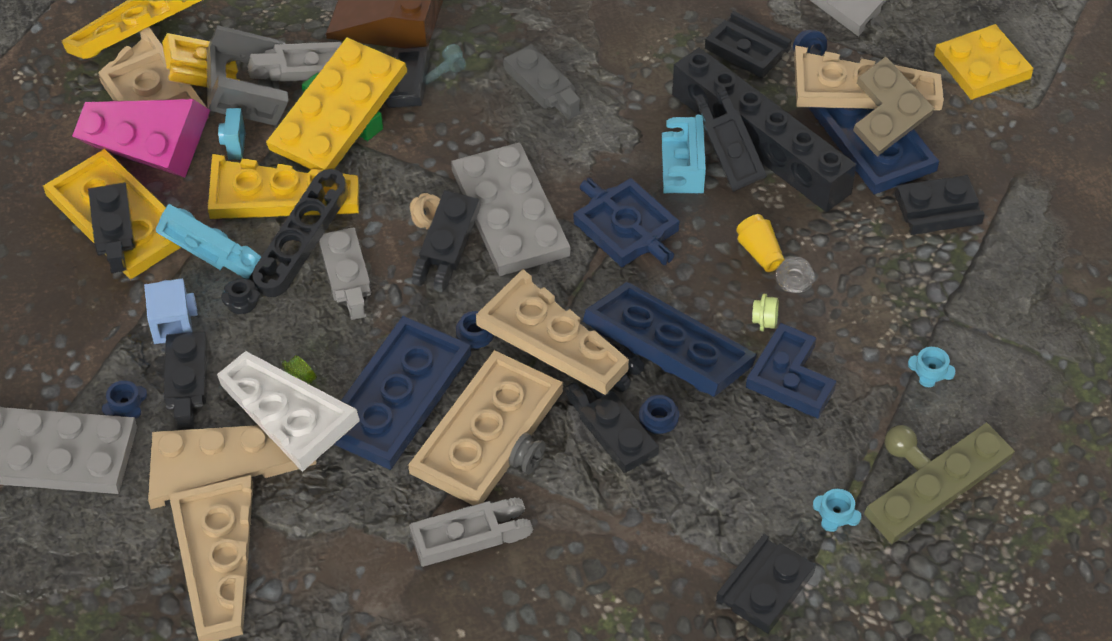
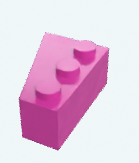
M194 99L85 102L72 137L101 150L105 149L109 153L185 178L210 110Z

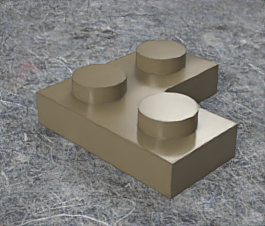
M884 57L858 77L857 84L878 107L856 123L853 131L878 157L931 116L935 108L887 57Z

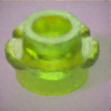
M297 355L288 362L284 360L281 363L285 372L309 385L317 379L311 367Z

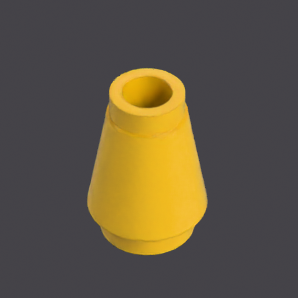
M756 214L746 218L738 225L736 229L738 242L766 272H772L784 264L785 259L770 220L764 219L761 214Z

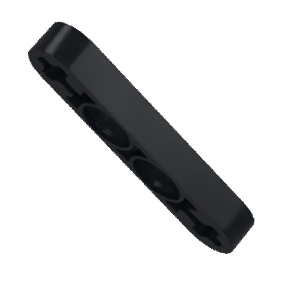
M323 170L314 177L253 270V280L259 292L264 296L277 297L288 289L346 201L348 186L343 174L338 170ZM335 183L338 189H337V190L330 189V190L325 194V191H324L323 188H324L325 186H326V187H332L333 184ZM318 211L321 217L316 223L307 225L301 222L302 216L306 212ZM296 240L301 243L300 250L295 254L287 255L281 252L283 245L288 241ZM275 259H277L280 262L279 266L277 265ZM276 272L279 277L278 280L270 279L266 283L264 277L266 275L273 276Z

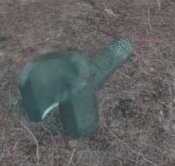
M457 44L449 45L443 50L442 57L445 61L426 75V85L449 70L459 72L464 69L465 60L462 57L463 52Z

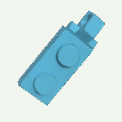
M168 204L162 213L155 229L156 233L217 269L221 270L224 266L245 279L250 278L261 258L250 247L236 244L221 230L206 226L196 220L189 211L176 208L171 204Z

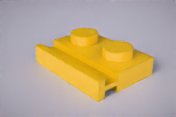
M167 33L162 45L166 68L170 70L169 81L207 87L206 50L210 41ZM236 61L228 62L225 66L226 78L240 81V79L236 78L238 72Z

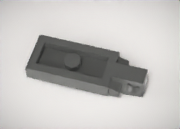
M532 44L503 59L505 70L544 109L555 106L568 120L580 114V98L576 95V88Z

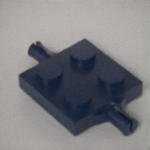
M590 177L587 178V181L583 180L580 190L587 194L591 201L588 205L574 213V224L620 267L627 265L646 253H651L662 265H667V262L670 263L672 261L674 253L662 244V241L679 231L680 221L632 178L617 187L606 190L598 186Z

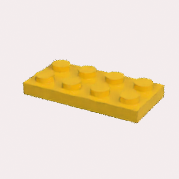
M346 37L266 141L269 150L309 169L334 170L407 73L405 62Z
M103 149L43 185L46 196L94 243L88 188L126 182L135 248L124 251L127 271H123V273L131 280L181 247L156 233L155 229L166 207L110 153Z

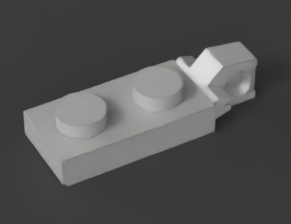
M342 43L275 44L273 49L266 50L263 54L250 55L247 65L249 76L252 79H267L270 77L272 81L308 80L323 69Z
M355 228L324 233L319 240V246L333 299L337 302L346 301L351 320L364 318L366 313L363 297L371 295V285Z

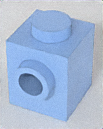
M183 278L144 284L147 318L154 344L166 343V334L192 333L191 316L198 315L194 293L187 294Z

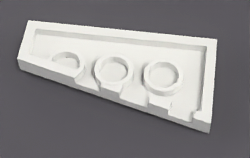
M247 351L217 374L221 386L302 472L360 421L355 408Z

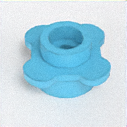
M926 347L919 352L918 356H911L908 361V367L920 377L919 382L924 387H933L936 382L943 379L951 380L956 372L955 368L949 365L950 359L948 354L938 347Z
M831 489L823 496H817L813 501V508L820 513L822 517L821 526L826 531L834 532L838 527L847 524L855 526L861 520V513L855 510V500L852 494L846 490ZM833 509H838V510H840L841 512H840V513H835V512L833 511Z

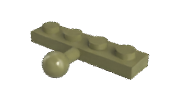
M986 422L931 461L917 447V436L910 427L905 425L894 426L886 433L885 447L891 455L899 458L905 457L917 472L868 505L864 515L893 544L1011 460L1015 451Z

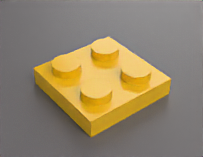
M996 24L936 45L934 53L936 58L971 100L1031 79L1034 69Z

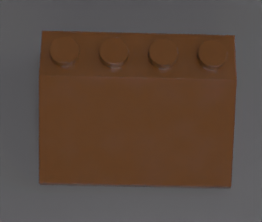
M338 0L326 32V38L344 41L347 37L359 43L397 48L428 47L443 0Z

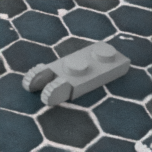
M514 497L494 503L488 501L411 523L409 525L410 534L421 567L503 544V542L513 543L530 536L533 533V527L528 519L522 518L499 525L497 522H505L522 515L525 512L522 499Z

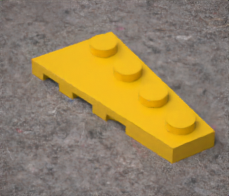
M127 0L62 40V43L67 53L82 59L92 58L103 49L202 0Z
M212 154L208 200L210 219L289 216L314 177L323 170L311 169L308 173L295 171L293 166L278 164L277 168L258 166L256 160L242 158L241 163L226 161L223 155ZM343 174L348 186V196L337 214L359 213L358 176ZM334 183L332 187L325 186L323 189L326 194L330 189L337 190L338 188ZM309 211L306 212L304 215L321 214L318 211Z

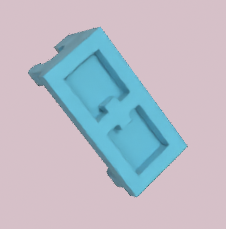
M696 115V117L670 118L666 121L668 128L678 127L683 130L680 132L669 131L662 133L663 193H704L706 166L703 118L701 115Z

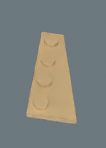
M795 45L796 107L876 109L878 107L857 84L858 77L874 66L875 61L861 59L860 63L840 60V54L825 51L824 56L807 53L808 48ZM895 65L935 108L934 110H942L944 98L941 74Z
M524 269L476 314V325L604 395L628 371L629 359L595 330L588 331L580 324V317L570 309L565 311L555 302V296L545 287L542 289L538 288L532 282V276Z
M259 425L152 432L148 502L150 508L154 509L165 506V501L170 500L169 494L249 475L254 477L262 474L264 478H268L299 468ZM317 459L310 466L316 465Z
M251 475L169 494L199 641H219L243 635L253 495Z

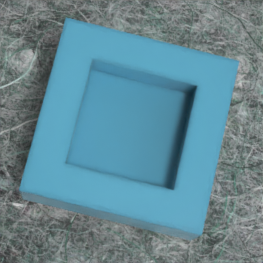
M227 108L225 123L219 124V143L226 146L228 160H242L246 131L241 108Z

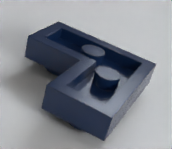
M780 323L748 375L746 388L819 419L835 391L836 380L803 367L815 348L816 337Z

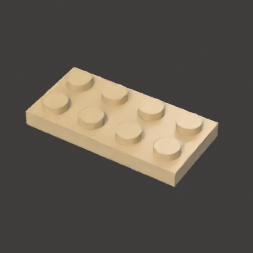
M494 350L409 463V474L473 506L484 503L509 468V457L516 441L524 433L532 436L562 394L563 382Z

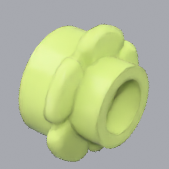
M763 294L761 300H754L752 322L760 324V331L764 332L765 328L776 329L779 308L778 298L767 297V294Z

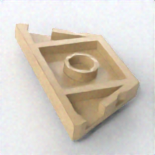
M150 27L140 32L142 39L133 48L129 46L124 47L114 61L109 62L98 72L102 85L113 101L194 99L205 106L190 84L169 81L170 70L166 68L163 46Z

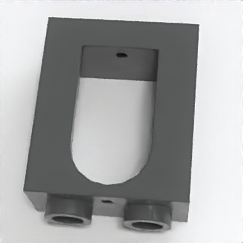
M217 25L206 50L208 109L212 112L226 114L227 108H241L244 119L277 126L288 103V92L279 90V80L272 81L270 77L258 79L257 85L226 78L225 66L231 61H241L248 64L251 54H263L266 50L273 49L275 44H285V41Z

